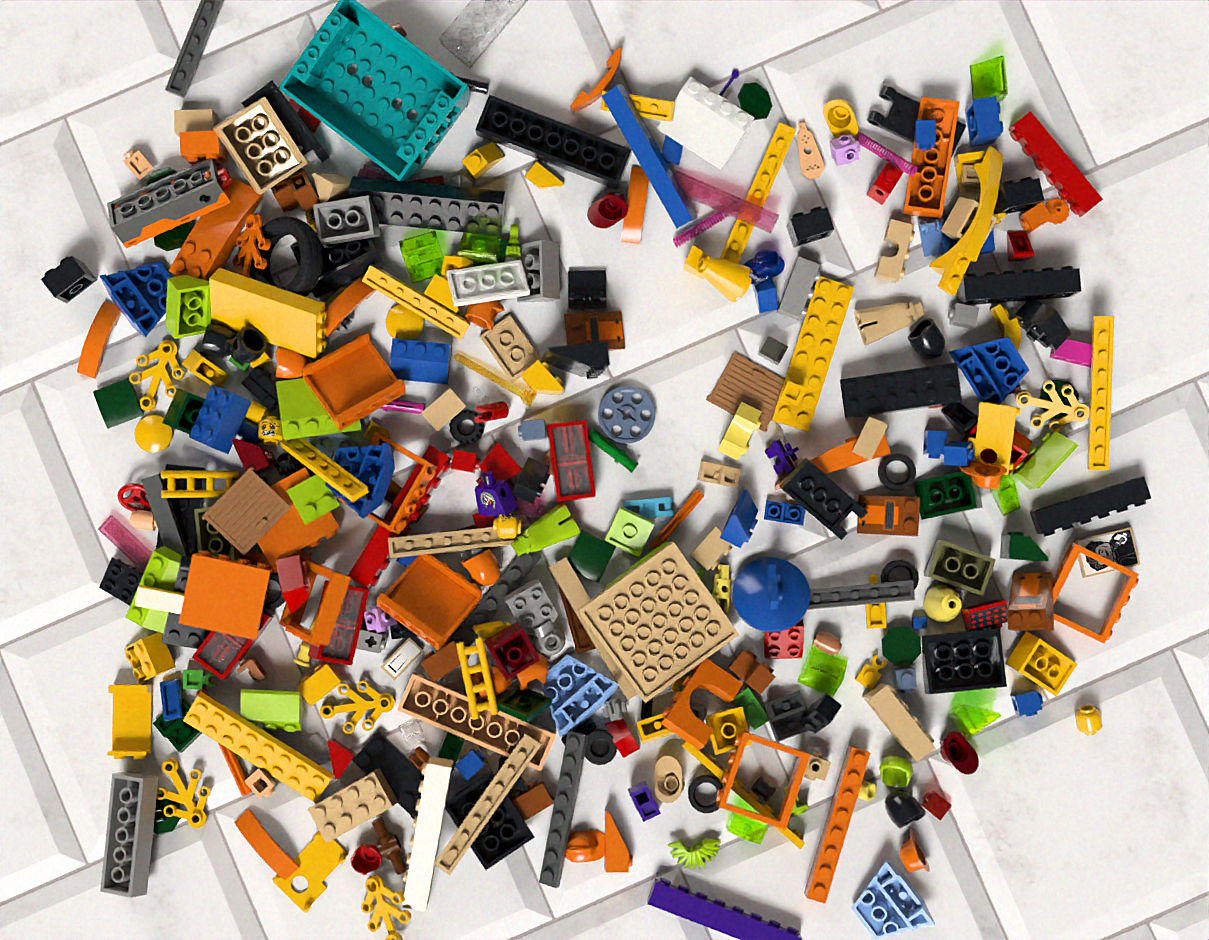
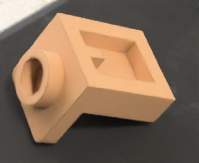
M131 149L124 155L125 159L123 162L138 180L154 169L139 149L135 151Z

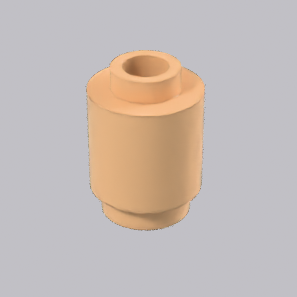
M132 511L130 517L131 526H134L135 529L155 531L157 525L152 511Z

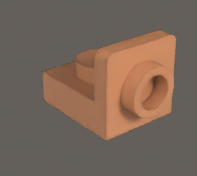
M246 658L239 663L240 668L236 670L239 674L249 668V675L258 682L269 677L256 658Z

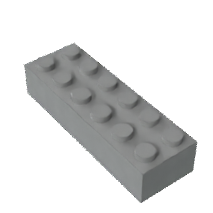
M133 772L112 773L100 892L129 898L147 894L159 777Z

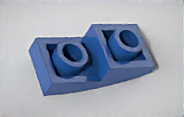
M665 134L662 155L667 163L679 165L683 145Z
M766 500L764 520L804 526L806 509L800 505Z

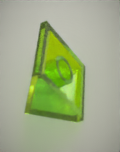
M999 56L970 66L973 99L996 96V101L998 102L1008 95L1005 56Z
M463 232L458 256L474 262L499 263L502 236Z
M812 646L797 682L833 697L843 682L848 661L834 655H828Z

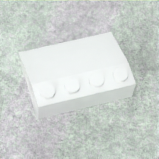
M690 77L674 100L673 121L662 120L657 129L721 170L751 127L754 117Z

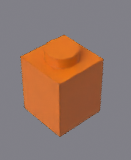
M1042 202L1023 213L1019 217V223L1023 230H1027L1029 234L1049 222L1053 217Z

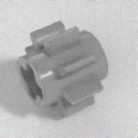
M620 699L606 702L607 707L603 708L606 718L610 717L611 721L625 718L624 713L627 712L625 702L620 703Z

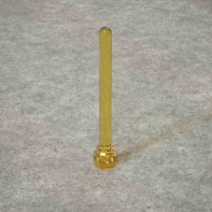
M456 353L454 355V359L521 397L520 400L525 405L530 407L534 402L537 393L532 390L524 391L461 354Z

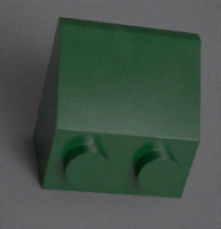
M177 388L162 423L190 435L205 399Z
M1012 531L1007 532V535L1001 536L1000 559L1048 561V556L1030 536H1024V532Z

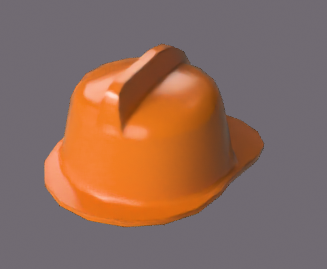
M974 461L968 466H959L962 472L972 475L973 482L977 486L985 489H998L1001 485L1002 475L1007 472L1005 466Z
M909 827L911 839L901 847L900 859L908 872L923 868L929 872V864L920 849L913 829Z
M597 830L570 833L565 857L576 863L600 860L604 857V834Z

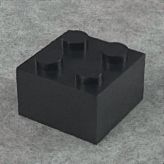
M1026 177L1017 183H1014V180L1002 183V186H999L994 214H1010L1030 210L1045 201L1040 179Z
M819 206L811 209L810 213L803 214V212L792 215L786 227L793 248L831 235L834 231V226L827 207L822 209Z
M70 256L62 259L60 265L55 269L48 270L41 281L55 298L68 303L96 282L97 279L82 261Z
M1029 298L1015 313L1019 320L1018 324L1027 332L1026 336L1033 342L1038 341L1045 348L1050 347L1057 350L1072 334L1056 309L1032 298Z

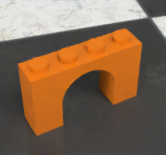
M705 659L691 669L693 671L691 677L687 676L681 684L684 688L681 692H676L672 698L674 703L671 708L668 706L662 714L664 719L661 722L662 725L698 750H701L706 745L714 729L698 719L691 711L689 704L691 693L698 689L708 690L729 704L743 685L742 682L709 659Z

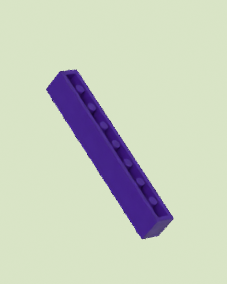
M664 878L654 880L647 899L648 905L739 940H802L799 931L795 928L788 926L786 929L781 927V924L777 921L769 920L768 922L762 920V916L756 913L749 915L744 913V909L738 906L731 908L726 906V903L722 900H710L704 893L697 892L695 894L689 892V888L683 885L676 887L671 885V881Z

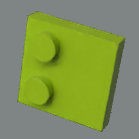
M317 474L286 491L305 525L340 506L333 492L325 485L326 481Z
M620 506L604 541L639 557L655 522Z

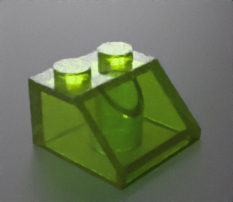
M958 704L951 709V713L948 716L958 731L970 738L1001 717V714L991 709Z

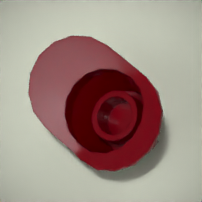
M609 192L594 202L588 208L587 217L589 222L595 227L603 229L609 228L623 219L628 213L624 194Z
M951 731L944 740L939 742L942 758L946 762L952 763L960 773L965 775L973 774L979 765L976 751L960 732Z

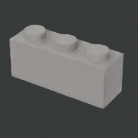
M798 257L777 313L795 320L805 316L808 308L805 305L807 298H812L815 290L812 288L814 281H818L821 271L818 270L820 264Z

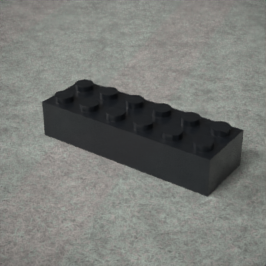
M1073 266L1061 267V270H1054L1053 267H1048L1038 272H1034V269L1022 270V273H1015V270H1009L999 275H996V272L984 273V276H977L976 273L965 274L956 292L957 303L980 305L1027 301L1029 298L1034 300L1071 298L1082 291L1080 269H1073Z
M957 363L840 379L845 419L962 403Z

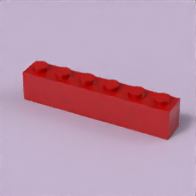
M1031 111L1008 129L1011 138L1016 142L1018 141L1022 146L1024 154L1032 158L1035 167L1046 175L1047 182L1055 186L1058 190V195L1069 203L1070 209L1075 215L1083 216L1103 200Z

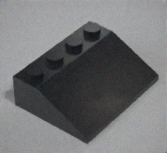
M372 238L330 245L321 244L323 251L322 271L312 293L317 299L366 274L372 263L378 267L384 265ZM297 242L290 247L300 266L301 254Z
M606 341L548 347L541 361L580 377L597 379L610 366L608 343Z
M1000 628L922 636L925 694L1007 687Z
M492 771L446 800L445 809L457 828L460 827L494 779L495 775ZM506 795L470 847L484 869L487 870L535 838V836L508 795Z

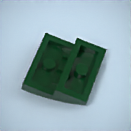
M129 377L93 391L107 429L144 415V411L137 399V392Z
M581 530L567 560L574 572L599 583L616 546Z
M182 697L184 716H186L192 705ZM162 714L153 724L163 737L168 738L178 752L182 753L202 734V732L184 722L185 717L164 721Z

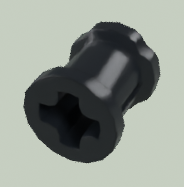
M760 776L751 787V790L756 791L767 802L775 793L776 788L771 787Z

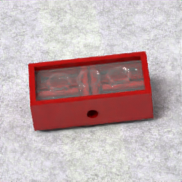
M586 420L548 424L546 430L556 503L596 497Z
M325 580L318 612L320 610L329 580ZM349 584L328 646L320 644V647L310 644L309 657L321 661L352 665L369 589Z
M265 609L262 611L259 629H261L260 635L274 618ZM211 631L192 658L221 680H226L257 639Z

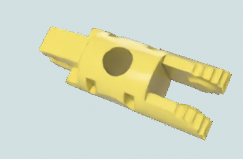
M719 564L717 574H714L713 598L719 606L720 599H723L722 611L729 615L731 575H729V565Z

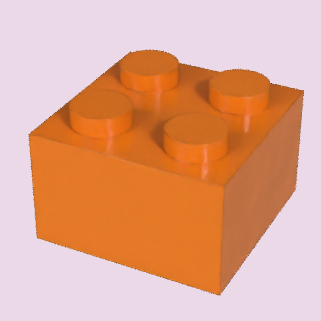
M214 130L179 132L180 155L192 166L209 158H212L216 165L228 162L227 149Z

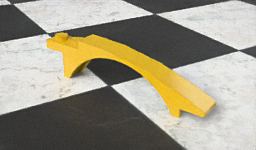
M992 146L988 147L982 163H975L974 170L980 181L981 195L976 215L970 227L956 245L944 255L931 261L929 265L930 268L942 275L937 287L949 295L955 296L970 261H977L989 230L998 197L1003 155Z

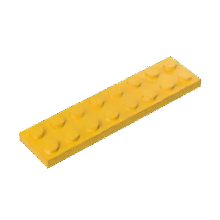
M822 276L815 282V290L812 298L809 300L779 398L788 380L806 389L798 406L778 398L771 421L805 432L809 431L854 290L852 286Z
M203 692L198 694L183 720L313 802L318 800L334 775Z

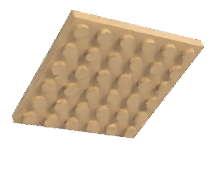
M673 541L577 609L645 703L739 635Z

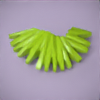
M706 838L690 847H685L679 839L669 843L668 847L675 848L670 851V854H673V858L680 857L677 861L678 864L685 861V868L689 865V869H691L693 865L695 869L696 863L698 868H701L700 864L703 867L706 866L703 857L708 862H712L709 856L716 857L715 854H718L716 850H720L717 844H721V841Z

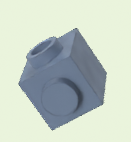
M915 668L891 669L894 689L900 690L901 693L912 692V688H917Z

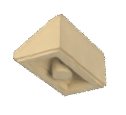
M868 417L852 452L867 460H871L888 424Z

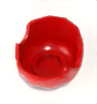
M365 843L355 849L351 857V866L355 872L367 875L369 872L376 871L379 868L383 858L378 847Z

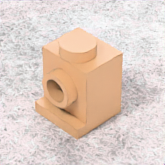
M261 768L257 769L244 781L259 799L263 796L269 797L275 791L273 787L277 785L272 777ZM261 780L267 783L266 786L261 785Z

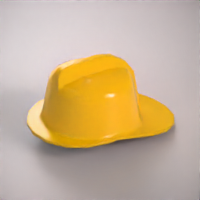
M841 98L827 102L823 108V115L833 136L839 138L843 135L851 134L855 138L859 127L852 104Z

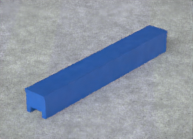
M623 84L615 85L613 89L603 94L602 98L675 227L679 228L697 219L695 211Z

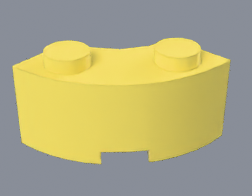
M741 402L721 441L718 451L736 460L740 458L741 454L745 455L750 446L747 442L753 430L757 431L762 422L759 419L762 411Z

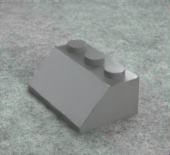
M369 195L313 205L317 236L321 244L330 245L381 236L378 216Z
M539 240L519 245L521 247V256L516 258V260H522L530 295L517 297V302L559 300L558 242Z

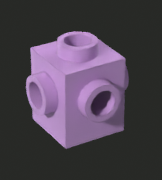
M851 134L829 141L831 156L837 166L859 160L860 144L858 140L855 141Z
M377 605L370 606L371 610L364 612L368 631L376 629V633L387 631L388 626L397 624L396 619Z

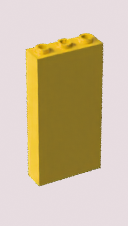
M218 268L209 278L211 319L213 324L226 326L237 332L244 326L256 328L262 333L266 342L315 359L320 353L324 352L327 330L325 327L327 316L325 303Z

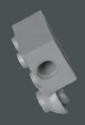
M537 578L503 597L526 634H535L534 643L540 653L552 656L558 654L563 649L566 641L564 631L553 624L558 613ZM554 637L555 642L552 645H547V639Z

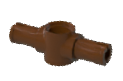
M382 817L372 822L379 837V842H377L378 850L383 858L391 861L396 874L400 875L407 870L400 855V850H402L401 843L396 834L392 835L388 831Z

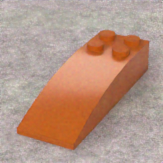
M921 97L917 120H936L935 146L931 150L921 151L919 148H915L914 138L911 163L917 166V171L913 174V177L910 175L908 177L903 214L937 219L942 217L960 101Z
M231 177L232 182L228 188L231 203L202 215L198 219L168 271L176 276L188 275L209 281V278L218 268L222 269L236 245L237 237L240 236L245 226L247 217L253 215L264 193L261 195L256 194L251 186Z
M885 434L872 459L891 453ZM859 435L846 439L845 444L828 450L810 461L824 474H828L869 460L852 452L859 438ZM785 477L781 482H779V483L775 486V490L781 489V488L779 487V485H780L787 477Z

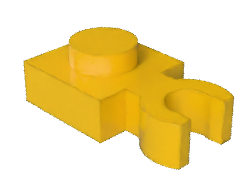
M876 654L871 658V665L864 664L854 679L871 691L882 676L878 670L884 668L887 664V661L883 660L880 665H877L876 659L878 655Z

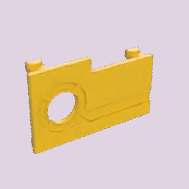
M980 402L976 438L968 437V442H972L973 449H975L973 461L985 463L982 461L980 454L982 450L990 448L997 454V460L992 464L1005 466L1007 472L1004 475H1008L1009 470H1013L1014 465L1013 462H1010L1015 420L1017 415L1020 416L1021 408Z
M318 831L312 836L314 839L294 859L300 867L286 880L282 879L278 874L272 878L273 882L306 913L312 908L311 905L328 888L322 882L339 864L342 865L349 854L335 840L326 843ZM303 876L307 879L308 888L305 892L298 893L294 891L292 880L295 877Z

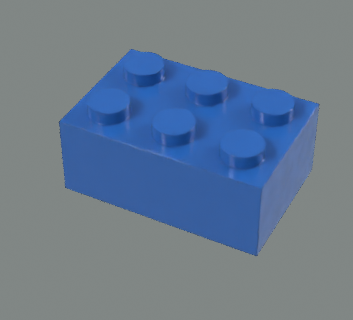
M211 385L195 424L191 429L189 438L229 454L233 445L231 439L236 438L251 401Z

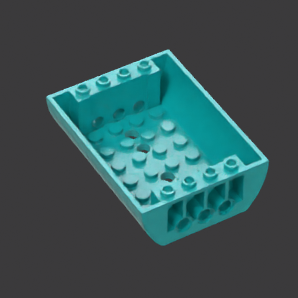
M339 0L278 87L399 181L411 178L423 168L466 108L470 95V89L465 83L356 0ZM355 64L358 68L357 73L351 75L349 67ZM366 76L372 77V84L370 86L364 85L363 81ZM396 99L402 100V107L399 109H395L393 106V102ZM411 110L417 112V118L413 121L408 118V113Z

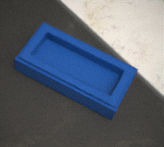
M180 679L160 682L164 721L185 717Z

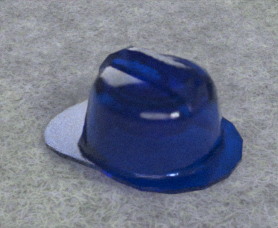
M769 249L760 250L754 258L743 264L750 267L753 271L749 275L752 278L751 284H758L781 274L785 267L784 260L778 253Z

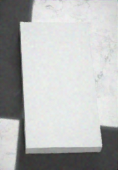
M522 260L446 271L454 307L530 295Z

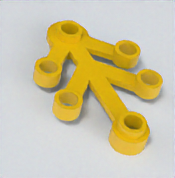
M171 340L162 341L158 346V350L147 355H139L136 358V363L142 367L147 366L150 361L160 358L158 365L140 373H132L129 376L130 382L136 385L140 384L142 380L153 376L146 396H143L139 402L140 407L145 411H152L156 408L157 402L154 396L161 379L166 387L165 394L168 397L173 398L177 388L174 387L165 368L168 361L173 369V378L181 380L185 376L184 370L180 368L175 357L178 351L177 345ZM166 346L170 347V351L168 353H165L164 351ZM144 357L146 361L144 364H141L140 359ZM178 370L181 371L180 377H176L175 375L176 371ZM135 375L139 377L137 382L133 381ZM171 388L174 389L173 395L169 394V389ZM148 399L150 404L145 406L144 401Z
M1045 380L1042 384L1044 391L1049 394L1052 401L1032 397L1027 390H1019L1015 394V400L1020 406L1030 404L1049 409L1040 415L1031 417L1030 422L1034 428L1041 427L1044 421L1061 412L1067 413V415L1058 420L1050 421L1049 428L1052 432H1059L1061 426L1073 420L1082 422L1089 417L1088 406L1077 401L1073 394L1074 390L1069 384L1063 385L1061 392L1064 397L1068 398L1071 406L1062 403L1052 380ZM1047 384H1052L1051 388H1045ZM1066 388L1071 389L1069 393H1064ZM1022 397H1027L1025 402L1020 401ZM1083 411V414L1078 416L1077 412ZM1035 419L1040 420L1038 424L1033 423ZM1058 424V427L1052 428V425Z
M362 680L357 684L358 691L366 692L374 699L373 701H366L350 689L347 683H342L338 686L339 694L346 695L355 703L337 706L333 703H325L320 708V714L323 718L329 719L337 713L356 711L350 721L343 725V731L350 734L355 730L356 724L368 709L376 708L370 718L362 723V728L365 731H370L374 728V723L383 712H389L394 708L395 700L393 696L388 693H378L369 686L367 681ZM361 683L366 684L365 690L360 688ZM341 686L347 687L346 693L341 691ZM383 699L388 701L386 707L381 704ZM326 707L330 708L331 710L329 715L325 714L324 709ZM369 721L371 728H366L365 722ZM347 724L352 725L351 731L346 730Z
M174 758L167 759L162 764V770L170 775L179 794L168 791L165 787H160L157 789V799L162 800L165 798L185 804L188 811L177 809L175 805L169 804L164 808V814L167 817L177 816L186 819L191 827L200 828L207 820L206 813L203 810L207 798L211 794V789L208 786H203L198 790L200 798L197 806H195L192 800L198 781L202 777L201 770L193 769L190 771V782L186 789L177 772L179 762ZM168 763L172 765V770L167 769ZM194 771L199 774L198 778L193 777ZM202 789L207 790L206 796L202 794ZM159 790L164 791L163 797L159 796ZM168 807H171L173 809L172 814L168 813ZM194 815H197L199 817L198 822L194 821Z
M375 874L369 876L365 883L368 893L365 901L361 904V910L364 913L374 910V897H376L377 905L371 920L367 924L368 929L371 932L380 929V918L382 915L389 934L385 940H403L402 935L396 932L390 914L398 918L403 924L410 921L412 915L408 910L401 911L387 902L383 895L392 899L395 905L404 902L405 895L401 891L395 893L386 887L380 876Z

